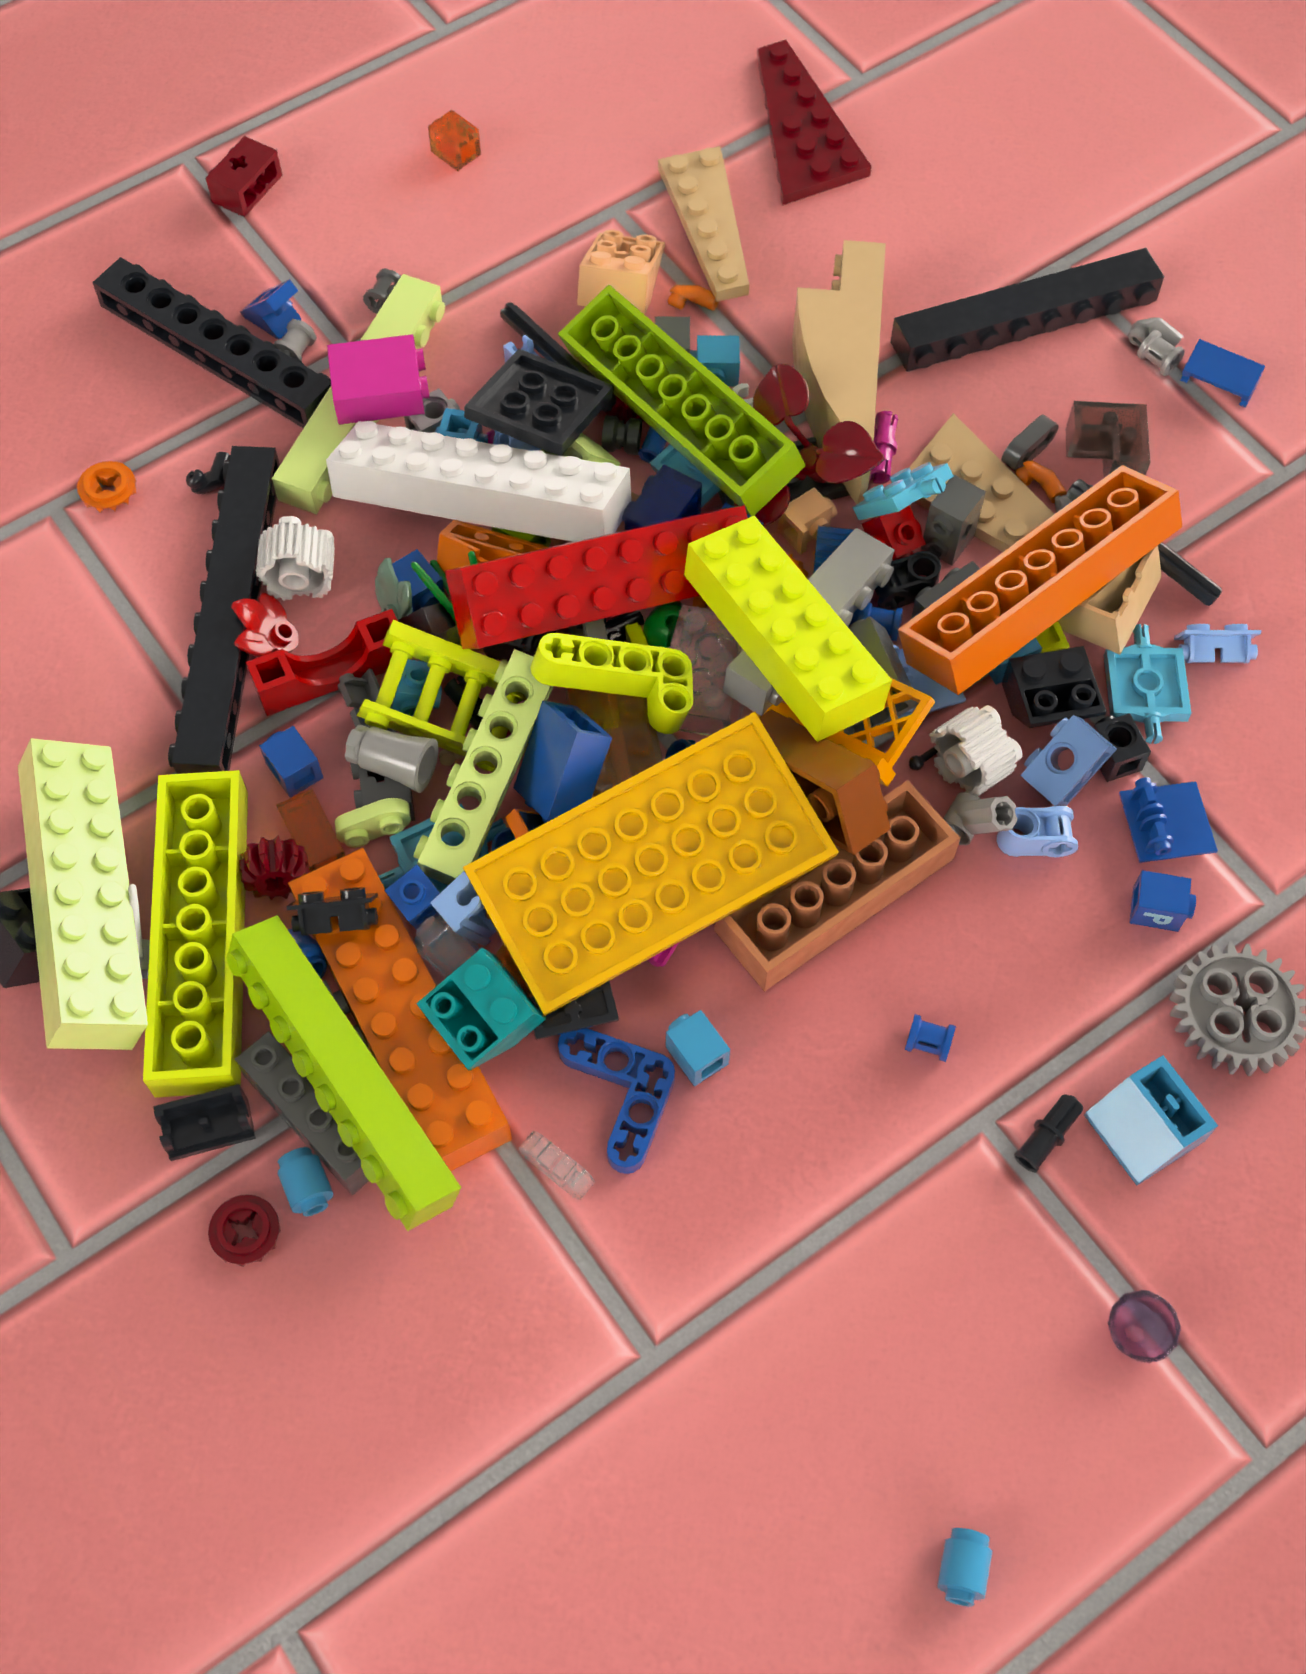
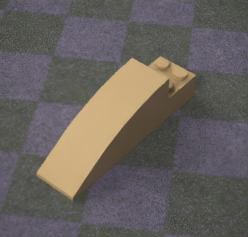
M844 240L842 255L835 254L833 276H839V280H832L831 290L797 287L792 336L793 365L804 377L809 388V403L804 412L819 448H823L822 441L825 433L832 426L843 421H853L863 426L874 442L886 243ZM870 471L858 478L843 482L856 505L865 500L863 494L868 489Z

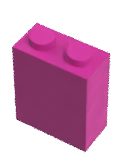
M413 334L327 345L333 402L339 425L357 423L358 421L425 414L423 399L430 398L427 376L420 377L419 371L426 370L423 348H415Z

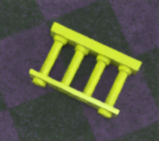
M393 620L382 644L390 648L392 657L376 702L364 699L357 716L364 718V722L370 727L375 726L385 730L390 728L410 736L434 738L438 742V747L465 757L467 752L462 750L466 739L465 734L481 688L486 686L494 689L497 688L499 683L494 681V677L500 661L470 649H462V646ZM414 657L427 662V666L430 669L412 717L391 709V705L407 660ZM453 672L463 676L464 681L467 683L449 731L428 723L444 674ZM512 692L506 696L510 702L515 704L522 700H527L519 692ZM497 726L492 729L491 734L496 738L504 739L509 729ZM481 761L476 764L478 767L490 772L496 769L489 761Z

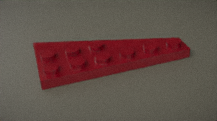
M783 40L758 48L757 61L761 85L764 89V102L768 113V126L774 159H776L782 205L869 177L871 175V164L788 41Z

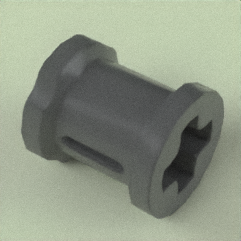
M380 269L376 275L377 282L374 287L368 289L363 296L365 305L376 314L379 312L401 275L393 270Z

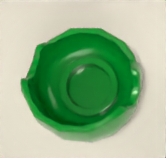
M680 601L656 606L644 624L643 633L647 644L676 649V645L679 642L688 641L690 637L686 626L691 618V609Z

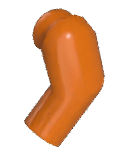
M675 285L670 289L671 294L667 299L668 305L679 310L685 307L686 300L712 311L717 308L719 301L716 302L712 291L698 285Z
M1033 460L1023 462L1024 465L1016 470L1015 475L1026 486L1030 485L1033 480H1036L1052 503H1055L1056 496L1067 494L1056 474Z

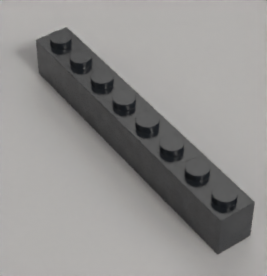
M1142 248L895 317L890 342L906 372L927 368L936 363L950 359H959L964 355L982 350H991L996 346L1014 341H1022L1028 337L1045 332H1054L1059 328L1073 324L1085 323L1091 319L1109 314L1114 315L1133 307L1146 306L1157 301L1164 275L1147 248Z

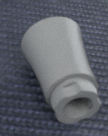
M358 724L355 729L351 730L346 742V761L359 765L361 769L397 781L418 793L427 787L437 763L438 742L434 738L410 736L375 726L369 728Z

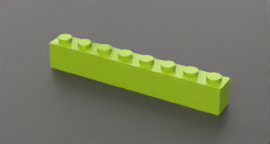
M276 915L233 933L229 951L226 955L231 972L235 976L242 978L248 987V994L252 1004L258 1010L262 1009L269 1019L270 1028L275 1039L279 1043L284 1042L292 1054V1061L296 1071L301 1077H307L315 1090V1097L323 1111H329L338 1125V1132L343 1143L347 1147H353L354 1151H356L361 1160V1167L366 1178L371 1183H376L385 1196V1204L391 1216L396 1220L400 1219L406 1230L409 1231L452 1208L462 1187L279 916Z

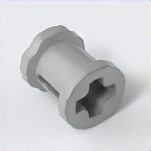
M292 319L287 325L288 331L281 340L275 341L273 345L289 357H296L301 361V354L307 346L315 343L317 337L314 330L307 323Z
M1154 330L1140 345L1137 357L1148 359L1160 368L1162 375L1167 376L1181 362L1185 349L1181 346L1174 347L1161 337V332Z

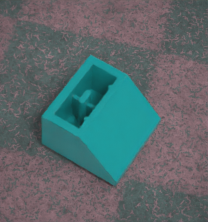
M483 948L478 950L416 1003L468 1070H472L514 1047L546 1019L497 956Z

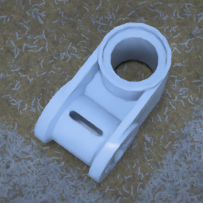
M1067 806L1044 808L1016 807L1015 814L1018 820L1013 829H1018L1025 835H1019L1013 830L1000 831L996 839L1000 850L1014 857H1064L1078 850V841L1073 838L1071 828L1074 814L1073 810Z

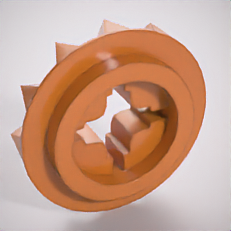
M104 461L90 466L81 474L77 483V492L87 508L95 507L100 513L105 508H111L113 511H116L117 505L121 503L129 505V497L136 494L135 483L137 481L132 470L125 464L116 461ZM99 483L108 487L113 485L115 491H102Z

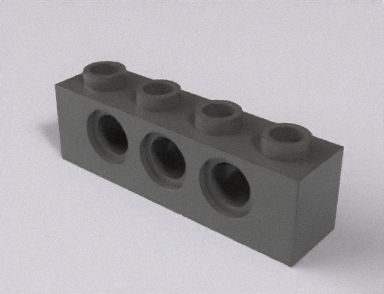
M269 1031L235 1058L244 1077L311 1151L319 1156L320 1161L352 1196L369 1182L362 1170L361 1160L356 1151H354L353 1147H347L343 1143L338 1132V1125L329 1111H323L319 1106L311 1083L307 1077H301L294 1067L292 1056Z

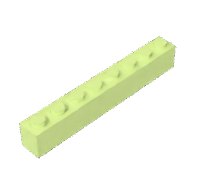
M402 274L360 341L413 334L415 348L420 349V347H424L428 342L430 331L436 322L439 323L442 320L445 312V303L442 302L440 286ZM332 386L272 477L278 501L317 514L323 503H327L332 497L326 459L357 424H338L333 402Z

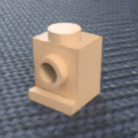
M814 487L789 503L786 511L779 518L778 532L801 555L806 551L807 542L812 539L817 540L818 526L830 527L831 519L837 515V509L828 497H823Z

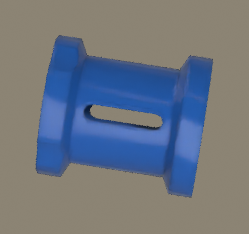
M915 1014L905 1050L911 1052L913 1049H918L938 1055L940 1061L946 1062L956 1026L949 1024L946 1028L923 1021L921 1015Z

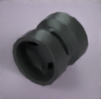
M606 415L602 431V448L607 452H614L616 449L620 450L623 447L626 454L638 455L641 443L642 419L630 418L624 424V421L619 420L617 416Z

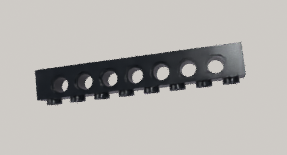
M120 257L92 282L101 307L302 428L306 426L331 387V380L325 374L316 373L306 367L298 358L289 357L282 353L271 342L260 340L252 335L244 326L233 324L225 319L220 312L206 308L189 294L184 295L174 289L166 280H159L147 273L138 264L133 265Z

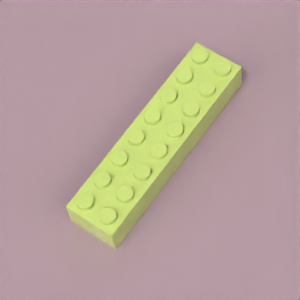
M31 738L19 762L18 775L46 1048L132 1050L148 1026L133 909L129 903V879L111 747Z

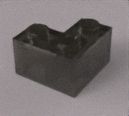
M1074 401L1065 428L1067 457L1103 459L1104 478L1121 465L1146 475L1150 465L1147 405Z

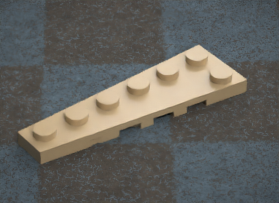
M720 146L658 159V171L716 302L749 295V280Z

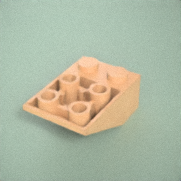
M617 230L599 232L580 263L577 305L587 306L607 285H610L645 315L651 302L665 242L656 241V238L651 235H638L634 238L623 236V233Z

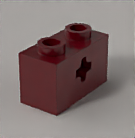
M244 136L205 177L212 203L245 217L282 177L277 150Z

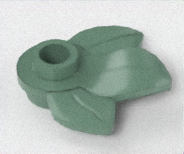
M385 558L380 564L375 578V592L382 609L381 612L392 609L397 620L413 613L410 581L399 582L395 575L391 558Z

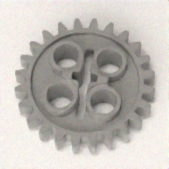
M1229 942L1223 950V954L1216 945H1212L1207 956L1199 951L1192 960L1193 963L1187 961L1181 970L1182 974H1179L1173 983L1177 989H1174L1169 1000L1178 1005L1173 1007L1170 1016L1182 1019L1176 1026L1175 1032H1188L1190 1036L1184 1043V1046L1190 1047L1197 1044L1200 1047L1196 1057L1198 1060L1208 1054L1213 1057V1069H1216L1223 1061L1228 1063V1071L1231 1075L1236 1072L1240 1065H1243L1247 1076H1251L1256 1071L1257 1065L1264 1073H1268L1274 1066V1063L1281 1067L1289 1059L1288 1055L1293 1056L1300 1048L1298 1043H1301L1306 1038V1031L1303 1029L1306 1027V1014L1301 1013L1306 1010V999L1297 998L1305 986L1302 984L1291 985L1289 981L1296 972L1290 970L1282 973L1279 970L1282 964L1281 958L1276 959L1272 963L1267 962V950L1265 949L1256 957L1252 955L1250 944H1246L1242 951L1237 953L1233 943ZM1232 975L1236 976L1237 982H1238V986H1237L1236 981H1235V979H1234V977H1233ZM1249 983L1260 986L1264 994L1254 991ZM1208 985L1218 987L1223 995L1213 993ZM1257 1021L1267 1024L1272 1033H1266L1261 1030ZM1215 1023L1226 1026L1231 1035L1221 1033L1216 1028ZM1242 1031H1243V1035H1244V1037H1245V1040H1246L1247 1042H1244V1041H1243Z

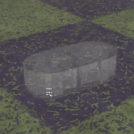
M532 1131L518 1147L520 1153L533 1166L578 1200H581L595 1183L593 1177L580 1164L536 1131Z

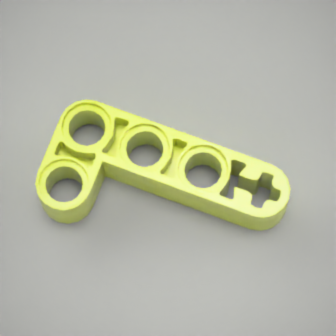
M549 633L540 640L530 667L534 678L545 685L647 698L649 723L656 731L663 734L677 732L693 705L692 663L685 653L677 649L562 633Z

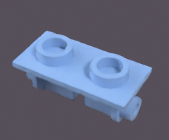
M1191 624L1186 626V630L1175 635L1174 640H1184V644H1179L1178 648H1183L1186 663H1214L1215 649H1220V663H1249L1250 660H1256L1258 655L1257 645L1251 644V639L1260 635L1261 630H1248L1247 624L1225 625L1224 630H1210L1209 624Z

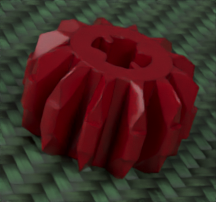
M279 835L273 840L261 837L259 844H247L246 852L241 854V860H239V873L241 874L244 890L253 891L255 898L268 896L270 901L277 896L288 899L291 892L288 882L310 872L308 856L304 846L296 845L294 838L283 841Z

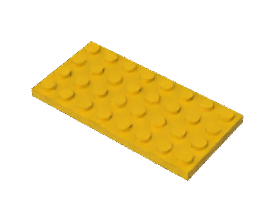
M753 712L463 867V870L468 876L476 894L479 896L483 907L543 1016H546L836 857L839 851L756 712Z

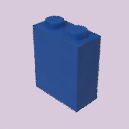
M543 700L513 788L525 799L527 806L535 809L540 814L541 820L544 823L560 816L592 798L612 737L577 706Z

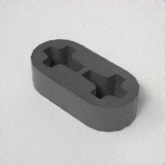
M1044 414L1040 415L1010 442L1002 455L1001 461L1016 472L1018 468L1024 465L1023 462L1033 460L1051 443L1057 434L1059 425Z

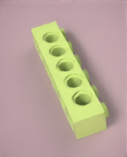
M514 649L509 661L502 659L494 677V681L499 684L494 695L487 693L484 697L478 713L479 716L483 717L478 730L471 728L468 732L462 748L463 751L467 752L462 765L454 764L446 786L451 787L445 801L438 799L430 817V821L435 823L429 837L421 836L413 855L414 858L418 859L417 865L426 876L447 885L464 871V866L477 860L525 753L542 701H548L554 687L537 681L532 675L530 668L534 657ZM512 692H519L527 700L523 703L515 704L510 702L506 696ZM497 726H503L508 728L512 734L507 738L499 739L494 737L490 731ZM489 761L496 769L490 774H482L474 766L478 762ZM465 796H473L478 799L480 805L473 810H466L458 804V801ZM454 831L460 833L464 841L458 846H448L442 841V837L446 833Z

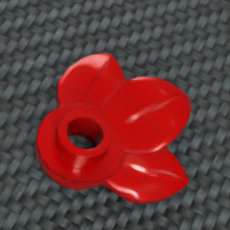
M263 592L259 596L258 601L245 598L234 601L231 604V608L246 627L234 642V645L240 650L260 657L282 648L291 653L298 646V631L287 620L284 607L273 596Z

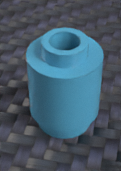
M309 1147L297 1148L284 1154L278 1160L280 1169L277 1174L292 1212L303 1213V1216L308 1217L324 1211L328 1207L327 1202L333 1197L334 1193L319 1156L314 1155Z
M953 1528L951 1537L945 1540L937 1588L946 1593V1601L960 1606L973 1607L975 1600L985 1599L992 1558V1550L988 1547L990 1538L987 1535L971 1529Z

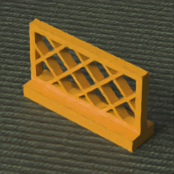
M891 678L892 683L884 707H889L890 722L871 728L870 717L863 720L865 729L863 731L848 735L843 729L827 737L832 742L845 746L849 751L863 758L870 759L879 770V783L886 787L889 786L896 775L892 769L893 765L935 703L931 696ZM910 699L919 703L911 715L898 719L895 704ZM782 701L778 706L772 704L766 711L768 712L772 709L804 726L789 706ZM894 731L895 740L886 753L875 748L873 737Z

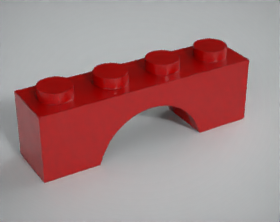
M389 609L356 621L349 636L340 644L325 652L301 656L291 654L282 648L247 661L246 664L266 716L337 691L338 684L340 683L339 678L344 674L352 673L354 677L361 678L369 668L373 670L375 676L385 673L392 653L390 648L382 644L392 621H398L393 610Z

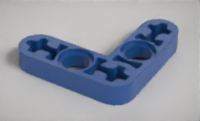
M588 1028L561 1034L558 1041L560 1059L565 1065L629 1088L607 1144V1158L611 1167L619 1173L629 1174L637 1171L645 1162L674 1086V1064L668 1057ZM577 1040H583L584 1048L593 1053H596L597 1045L602 1046L598 1051L597 1063H592V1053L580 1050L577 1056L571 1055L568 1044L575 1045ZM612 1052H621L627 1056L629 1062L624 1069L613 1071L607 1068L604 1063L607 1055ZM656 1067H660L663 1069V1076L666 1079L659 1078L657 1080L653 1096L647 1092L649 1074L646 1071L654 1072ZM644 1103L649 1105L654 1112L651 1120L646 1123H636L629 1116V1111L635 1104ZM629 1131L636 1134L633 1142V1152L637 1156L629 1155L626 1161H622L619 1159V1151L616 1150V1147L623 1149L626 1146Z

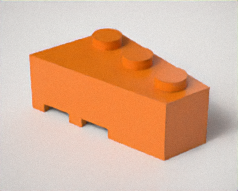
M453 520L439 534L437 563L445 573V570L470 565L468 558L470 551L475 552L477 562L481 563L548 547Z

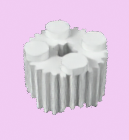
M294 516L281 517L278 525L274 524L273 528L268 527L267 530H264L263 534L260 535L258 544L256 575L259 577V581H263L264 586L267 585L268 594L274 595L276 599L282 598V601L292 600L295 594L298 596H302V594L310 596V593H312V598H323V594L327 595L328 591L331 590V580L333 578L335 544L332 532L325 529L317 530L316 526L309 527V524L302 525L301 520Z
M986 705L979 710L978 707L974 708L971 706L929 734L931 743L936 744L934 747L938 751L936 753L937 757L934 758V766L938 768V773L943 776V780L950 784L955 781L956 784H960L962 789L965 787V792L974 794L977 797L1015 771L1014 768L1017 767L1015 763L1023 757L1020 745L1014 739L1007 737V731L1001 728L1000 715L994 708Z

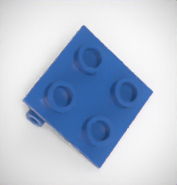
M1144 777L1135 781L1136 787L1133 790L1119 792L1139 863L1218 852L1196 781L1157 786L1156 783L1151 782L1150 778Z

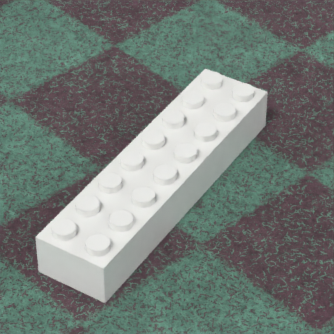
M358 421L326 459L332 495L335 498L571 542L615 533L632 506L630 468L616 466L609 462L598 463L581 460L574 456L552 455L540 450L529 451L512 448L505 444L495 445L478 442L471 438L461 439L443 436L436 432L426 433L409 430L406 427L380 425L372 421Z

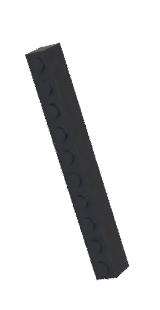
M232 446L230 459L224 461L223 478L225 485L224 490H219L217 496L219 517L218 520H213L211 530L214 543L212 550H208L206 553L208 575L207 580L202 581L200 584L201 611L196 612L194 616L196 638L195 643L190 644L188 647L187 659L190 669L188 677H183L181 684V695L184 701L182 710H177L175 715L177 738L175 744H170L168 752L169 765L174 767L176 774L229 771L247 672L246 662L249 660L250 655L234 645L236 638L246 627L231 608V604L234 601L245 598L258 601L262 581H259V577L256 575L258 544L260 535L268 527H272L277 495L272 477L280 466L276 448Z

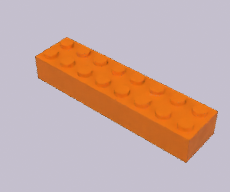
M1121 465L901 626L898 632L906 664L953 693L960 695L1182 528L1179 490Z
M364 848L288 882L295 900H299L298 894L312 891H323L324 898L340 896V890L353 887H365L366 894L378 893V897L374 901L369 902L370 908H377V925H371L369 930L340 932L338 916L331 917L333 932L312 934V936L318 942L326 964L374 1059L449 1170L452 1171L511 1141L512 1136L509 1123L479 1066L468 1070L416 1004L432 991L436 985L390 897L384 891L385 888Z

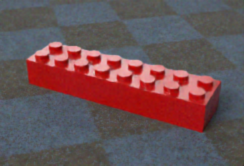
M745 505L445 570L462 649L484 648L700 596L684 576L688 543L747 519Z

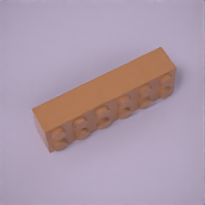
M908 780L883 797L888 805L887 816L891 828L888 832L855 855L835 845L839 851L836 857L715 922L714 931L764 992L954 860L960 837Z

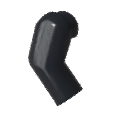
M640 610L621 614L608 620L605 624L607 639L626 642L625 626L638 623L641 626L645 624Z

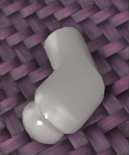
M1159 317L1138 320L1131 326L1128 333L1129 341L1137 346H1140L1145 338L1154 330L1161 332V337L1174 347L1183 338L1181 333Z

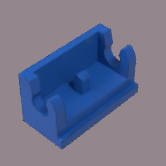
M1199 339L1182 371L1180 381L1187 383L1192 376L1240 396L1241 402L1239 405L1246 408L1260 381L1265 365Z

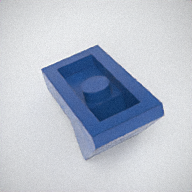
M289 279L263 291L242 309L240 313L244 318L268 334L281 339L288 331L287 325L290 320H301V316L294 309L293 303L290 301V298L299 290Z

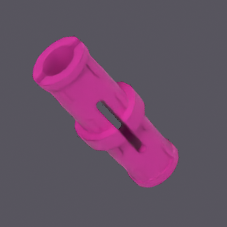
M881 411L875 416L874 443L885 458L881 464L870 471L869 480L873 479V483L877 484L887 483L890 480L891 462L893 455L897 451L895 432L898 416L896 414L892 416L893 412Z

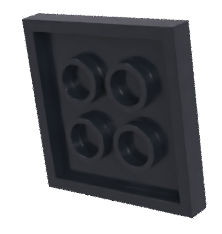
M518 349L464 406V418L547 452L562 456L612 399L614 385Z

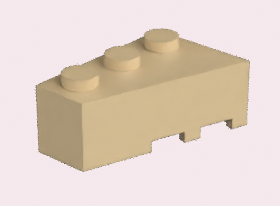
M1158 546L1059 619L1062 630L1121 655L1162 577Z

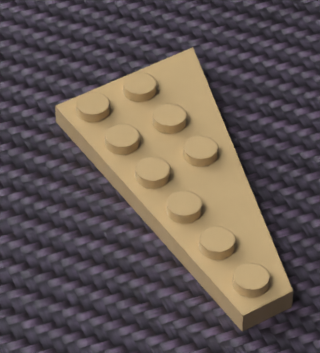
M954 413L909 467L912 471L928 462L931 463L932 467L948 463L952 474L986 491L975 537L1002 552L1054 515ZM933 494L928 498H920L914 503L929 511L930 504L938 494Z

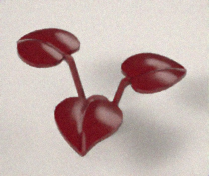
M777 364L772 367L758 385L753 397V408L774 426L784 420L786 426L804 446V449L799 453L806 466L794 478L803 481L806 477H809L817 483H843L868 473L885 460L884 455L877 448L868 431L853 421H843L832 426L823 437V448H817L810 443L791 419V416L800 415L807 409L809 388L804 377L790 365ZM785 485L754 515L759 521L763 522V526L773 523L786 511L790 500L788 485Z

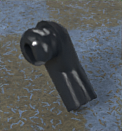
M217 452L211 470L206 473L199 469H195V472L190 471L186 477V483L191 487L192 492L204 495L222 487L225 484L223 465L225 460L230 459V454Z

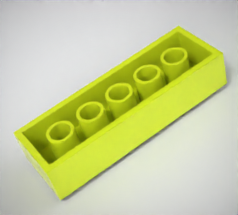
M755 516L688 543L684 576L817 742L884 710L892 679Z

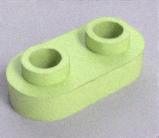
M386 798L338 816L334 822L336 838L349 847H362L368 844L370 840L383 835L397 834L411 822L409 803L400 798Z

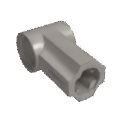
M961 792L957 795L943 818L960 837L959 845L970 844L975 834L1012 830L1018 820L1015 814L1016 805L1008 796L980 799L974 794Z

